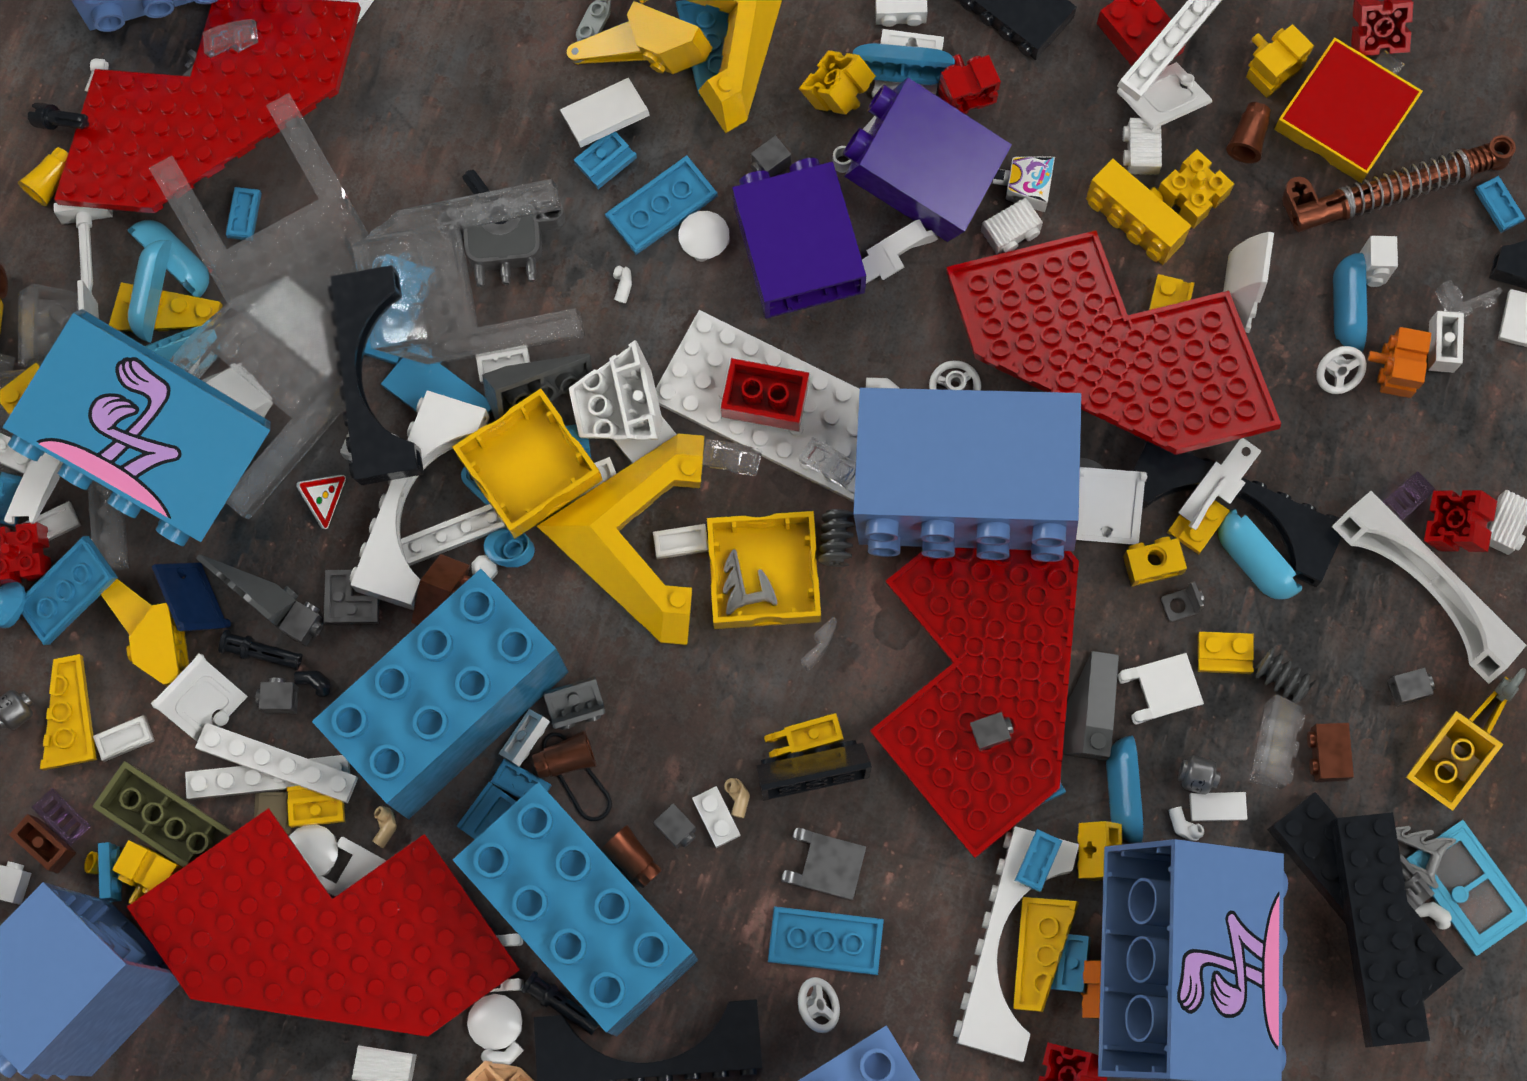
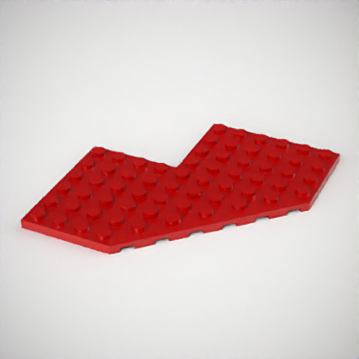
M218 0L211 4L190 76L95 69L81 114L88 116L90 124L87 128L84 127L75 131L54 200L58 205L145 213L158 212L164 208L162 205L173 197L178 199L195 188L193 184L202 178H210L224 169V164L236 156L238 159L256 148L255 144L265 137L270 139L285 129V124L296 117L302 118L317 108V103L326 97L331 99L339 93L361 11L359 3L331 0Z
M1097 230L946 267L947 276L975 359L1044 392L1081 393L1082 410L1177 455L1277 430L1281 427V421L1229 290L1127 315Z
M955 548V555L950 558H930L922 555V552H920L885 581L953 664L872 728L870 733L974 859L1060 789L1079 560L1071 551H1064V559L1055 562L1034 560L1031 558V550L1009 549V557L1003 560L981 559L976 556L977 548ZM1002 712L1004 718L1009 717L1014 733L1010 734L1011 741L979 751L970 723Z
M270 808L127 906L188 997L198 1001L428 1037L520 970L425 834L332 899Z

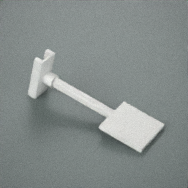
M54 203V213L61 224L76 223V227L79 230L81 280L77 281L79 310L83 309L99 319L98 303L92 295L93 272L90 228L92 227V220L113 217L112 210L65 206Z

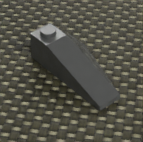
M586 353L509 365L482 374L485 396L495 420L501 418L510 408L539 389L543 390L551 403L562 394L568 395L569 387L592 371L591 356Z
M199 554L196 557L200 563L279 629V626L298 597L294 591L288 586L282 589L276 583Z
M1091 652L1067 702L1063 755L1099 761H1107L1110 758L1119 655Z

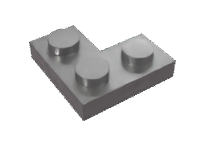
M325 570L324 623L379 624L380 599L371 596H353V587L350 582L352 570Z

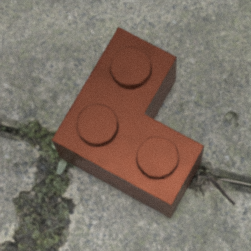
M440 554L420 580L411 623L419 625L471 577L468 576L470 565Z

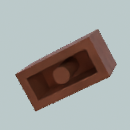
M1349 723L1315 724L1310 728L1311 732L1307 733L1308 747L1312 748L1313 759H1310L1309 767L1311 775L1315 776V782L1348 781L1352 779L1354 773Z
M27 814L9 834L48 871L57 874L77 853L39 818Z

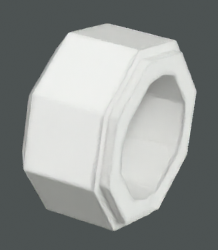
M486 555L478 556L472 562L473 575L482 569L493 580L498 574L497 564L489 560Z

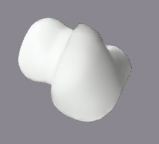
M616 266L613 277L619 279L620 282L614 300L626 303L632 287L631 270L628 267Z
M866 377V388L900 389L888 378Z
M1181 806L1168 810L1177 835L1189 841H1197L1203 837V826L1186 821Z
M1435 902L1423 903L1415 910L1420 917L1429 916L1435 920V925L1439 929L1445 930L1451 925L1452 917L1450 912Z
M514 1041L504 1052L493 1051L491 1048L485 1049L481 1054V1059L483 1062L491 1061L496 1064L511 1065L524 1049Z

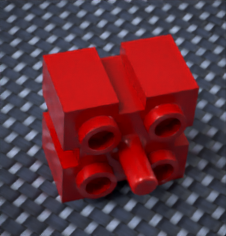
M1354 0L1353 18L1358 22L1359 26L1352 27L1351 47L1365 56L1379 55L1380 48H1385L1389 54L1410 52L1411 31L1405 25L1412 22L1413 1Z
M954 55L955 64L948 66L941 72V85H939L938 91L940 98L964 114L969 113L971 109H980L997 103V90L1000 88L1001 81L990 56H975L967 61L968 65L965 66L961 55Z
M1453 490L1433 491L1430 511L1435 516L1434 521H1427L1424 542L1438 551L1459 552V548L1462 547L1468 552H1488L1492 531L1487 529V522L1494 521L1497 500L1482 490H1462L1461 496Z
M29 522L15 525L16 531L5 526L0 527V586L10 582L22 583L21 577L32 582L38 581L51 568V558L44 555L43 548L49 547L47 526L38 522L32 524Z
M1048 1042L1042 1065L1047 1066L1045 1077L1039 1076L1038 1081H1107V1077L1098 1076L1099 1055Z

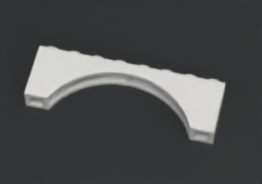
M426 391L424 398L421 397L417 404L416 412L418 414L415 422L412 421L408 427L407 441L414 442L421 449L424 470L440 455L453 449L452 446L487 425L490 417L485 408ZM418 476L388 481V484H390L386 494H382L379 501V514L377 518L372 519L369 527V533L371 534L368 542H364L360 549L359 557L361 559L358 567H354L350 575L351 586L356 592L414 610L420 579L411 570L406 561L401 543L400 523L406 497Z
M1372 491L1359 500L1332 526L1350 546L1366 548L1390 559L1416 578L1436 598L1454 622L1463 639L1469 665L1488 684L1504 672L1527 646Z
M1015 826L1012 829V833H1006L1003 848H1007L1005 859L1000 858L996 874L1000 875L998 886L993 885L990 892L989 901L993 902L991 913L986 911L982 928L986 929L984 939L979 938L976 945L975 955L979 956L977 966H971L967 980L972 983L970 993L964 992L960 1009L965 1010L962 1021L957 1020L953 1036L958 1037L956 1044L1023 1062L1030 1033L1021 1026L1010 1011L1002 994L997 971L998 945L1004 924L1014 906L1031 890V888L1014 880L1035 832ZM1062 840L1046 880L1072 872L1079 844Z

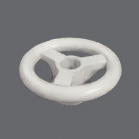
M1351 346L1333 349L1322 358L1318 365L1316 378L1319 386L1331 394H1342L1352 390L1361 382L1365 375L1367 367L1365 356L1360 350ZM1342 354H1350L1355 358L1346 360ZM1358 366L1355 377L1344 385V379L1349 371ZM1325 369L1335 377L1334 386L1326 382L1324 376Z
M947 361L939 365L931 374L929 389H937V384L945 386L948 390H964L966 382L972 378L973 390L981 391V380L971 365L962 361ZM952 368L965 371V373L955 370L948 373L946 377L940 376L944 371ZM957 381L960 386L953 387L951 382Z
M818 977L807 979L802 984L798 994L799 1013L809 1028L818 1033H827L836 1026L839 1020L840 1005L837 994L833 987L824 979ZM813 986L811 996L807 997L808 990ZM822 989L830 999L832 1010L826 1006ZM818 1016L826 1017L829 1021L826 1024L822 1025L818 1024L813 1019Z

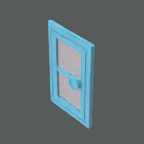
M1461 820L1436 837L1454 838L1456 843L1447 848L1441 858L1435 874V880L1439 887L1436 889L1430 888L1435 893L1432 896L1438 905L1450 912L1452 917L1451 924L1474 956H1478L1527 921V907L1465 821ZM1417 850L1407 857L1406 860L1425 869L1430 854Z

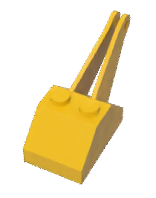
M116 579L101 596L130 635V645L126 648L128 659L168 687L189 665L185 631H178L167 603L151 605L120 580Z

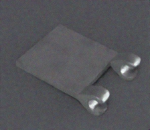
M796 828L792 835L793 839L810 843L803 874L785 870L781 881L853 900L866 847L802 828Z

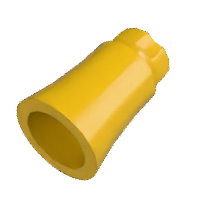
M57 147L51 155L48 154L38 166L18 181L19 186L32 199L43 206H47L58 188L68 152Z

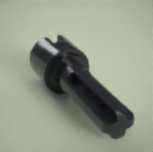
M34 103L32 107L36 109L35 112H28L29 123L33 127L54 130L58 126L83 129L84 127L87 128L90 124L87 115L60 111L53 104Z

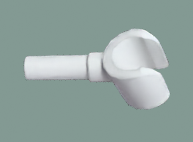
M95 58L91 60V74L84 91L88 92L95 69H109V63L105 62V59Z

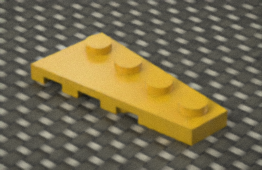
M121 282L109 325L119 331H131L133 333L128 323V309L133 284ZM162 290L154 330L160 332L169 331V329H182L184 331L200 326L201 330H206L209 326H213L216 329L223 305L219 301Z
M77 654L53 659L49 690L51 697L46 715L48 720L46 735H44V754L40 769L43 771L97 760L83 656Z
M1022 897L1013 1009L1044 1011L1079 904L1078 901Z

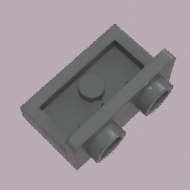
M595 676L543 692L554 729H569L575 726L576 722L586 720V722L595 721L601 718L602 714L606 713Z

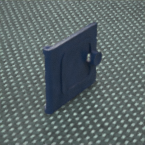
M201 563L154 564L152 566L178 631L230 627L231 622L229 619L224 618Z

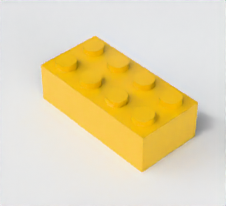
M1113 158L1091 181L1086 197L1089 206L1093 210L1103 213L1113 227L1120 228L1125 232L1130 242L1135 245L1139 244L1146 250V254L1151 260L1158 261L1164 265L1184 244L1191 225Z

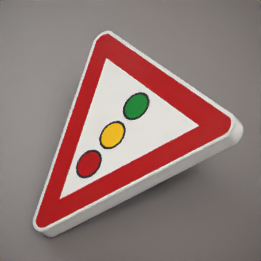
M344 475L297 482L296 486L322 529H327L346 480Z

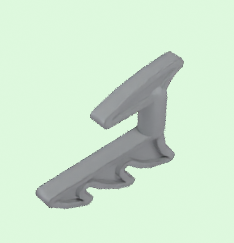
M733 549L724 566L725 573L731 568L733 569L724 584L723 594H727L735 586L728 599L726 614L730 616L737 608L763 601L777 606V598L772 585L761 569L758 570L762 591L750 594L745 593L737 551Z
M1410 826L1396 827L1398 841L1430 854L1425 869L1411 864V866L1422 876L1421 878L1428 886L1434 889L1438 888V883L1435 880L1436 871L1445 851L1456 843V839L1435 838L1425 842L1424 839L1434 834L1433 830H1424L1405 835L1404 833L1411 829Z

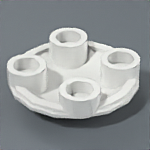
M697 211L689 215L682 222L679 229V242L683 250L700 262L719 255L730 241L729 228L725 220L718 214L710 211Z
M317 824L297 828L289 837L316 876L327 875L338 857L336 836L327 828Z
M492 994L484 996L474 1003L468 1015L467 1026L469 1034L476 1044L484 1049L499 1050L507 1048L517 1039L522 1032L523 1020L521 1011L513 1000L505 995Z

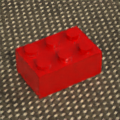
M1114 0L1100 10L1097 25L1128 63L1133 66L1171 19L1155 0ZM1185 46L1180 50V52H1179L1174 58H1176L1177 56H1179L1180 54L1183 53Z
M731 358L721 404V416L799 432L809 386V372Z

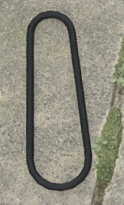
M558 732L550 733L544 738L542 749L544 751L548 739L553 736H558L563 741L567 740V738ZM585 768V770L608 800L606 811L598 817H590L583 812L561 774L558 775L572 802L584 819L599 821L609 814L612 807L611 797L590 768Z

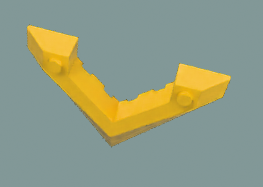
M639 0V1H640L641 4H643L644 2H646V1H648V0ZM686 0L702 6L707 4L720 8L719 11L729 14L727 21L728 29L724 38L723 57L719 73L708 79L698 90L725 133L745 123L748 119L782 0Z
M675 435L537 525L538 529L546 534L660 643L687 645L692 588L665 586L619 531L673 486L700 488L704 436Z

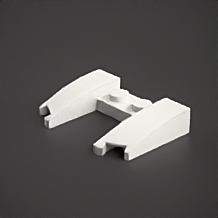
M0 433V464L24 474L4 521L8 524H14L15 517L29 516V522L31 524L35 523L61 477L57 472L63 462L46 452L43 456H40L38 461H33L10 448L7 444L11 438Z

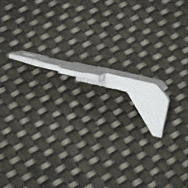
M918 219L866 250L869 255L862 259L866 272V284L881 276L882 280H885L905 268L899 255L913 247L938 240L936 234L932 230L926 231L922 222Z
M1241 438L1221 465L1218 462L1214 463L1179 511V514L1191 522L1189 527L1194 530L1198 528L1208 508L1217 496H1220L1229 504L1233 501L1245 484L1241 478L1258 457L1261 450L1246 439ZM1244 447H1248L1250 449V454L1248 456H1244L1242 454V449Z

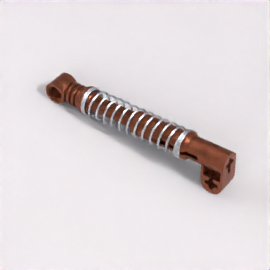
M1504 135L1496 136L1490 143L1483 146L1474 147L1471 150L1461 148L1449 152L1448 161L1443 155H1440L1438 158L1439 164H1437L1434 158H1430L1429 167L1424 161H1421L1420 170H1418L1416 165L1412 164L1410 173L1405 167H1402L1401 172L1393 170L1391 175L1388 176L1384 173L1380 179L1374 176L1371 182L1365 179L1362 185L1355 183L1352 188L1349 186L1336 189L1333 194L1319 199L1309 180L1304 177H1294L1288 181L1282 201L1293 227L1297 232H1301L1338 219L1350 220L1355 214L1361 216L1364 211L1371 213L1374 208L1380 210L1383 205L1391 206L1392 202L1399 204L1402 199L1408 201L1411 196L1419 197L1421 193L1428 194L1430 189L1437 191L1439 187L1446 188L1449 183L1456 185L1458 181H1468L1475 174L1489 169L1502 170L1509 164L1515 153L1516 146L1510 137ZM1496 151H1500L1504 155L1498 154ZM1456 177L1457 180L1452 183L1450 178ZM1446 180L1447 184L1442 186L1441 181ZM1437 183L1438 187L1433 189L1431 184ZM1427 186L1429 189L1427 192H1423L1422 187ZM1418 189L1419 193L1417 195H1414L1412 193L1413 190Z

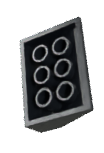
M856 740L841 743V747L830 750V746L815 748L814 753L804 755L803 752L788 754V759L777 761L776 757L761 760V765H756L763 801L870 778L872 766L864 744H857Z

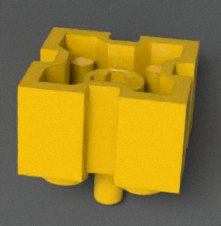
M1293 24L1286 30L1281 28L1271 39L1273 43H1268L1259 33L1252 38V42L1258 48L1253 53L1254 59L1248 65L1250 69L1246 78L1266 98L1304 67L1308 59L1307 56L1310 55L1314 47Z
M828 50L817 64L818 70L815 74L810 73L799 87V90L815 109L823 111L832 110L834 113L846 115L852 109L859 108L860 102L856 97L857 94L864 93L876 75L860 55L846 53L843 56L841 52Z
M1198 149L1182 163L1179 172L1175 169L1161 182L1158 189L1163 195V201L1172 208L1176 204L1181 208L1179 215L1193 229L1208 216L1211 207L1216 208L1230 195L1234 183L1220 170L1216 174L1210 170L1212 162Z
M128 840L112 870L120 874L118 880L136 887L128 901L131 904L183 867L143 845Z

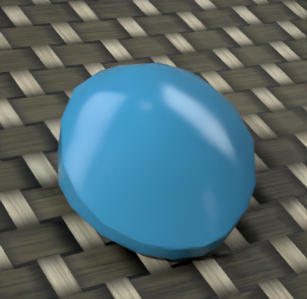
M507 528L491 532L484 542L485 555L489 560L505 567L525 565L532 559L535 552L533 542L525 533L514 539Z
M10 582L0 586V628H10L13 626L24 609L26 592L22 584L18 582Z

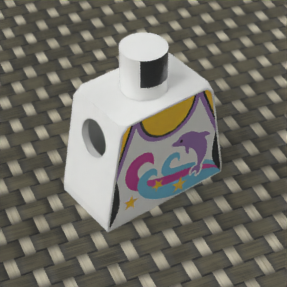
M1013 157L1010 170L998 169L993 179V184L1007 186L1006 200L1017 203L1026 197L1035 210L1045 212L1055 157Z

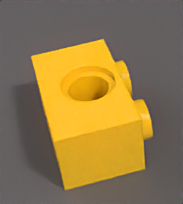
M1162 537L1154 541L1155 544L1145 546L1144 543H1137L1128 547L1129 550H1126L1123 558L1131 587L1184 574L1187 566L1179 538L1171 540L1170 537ZM1148 555L1158 556L1161 564L1152 565L1148 561Z

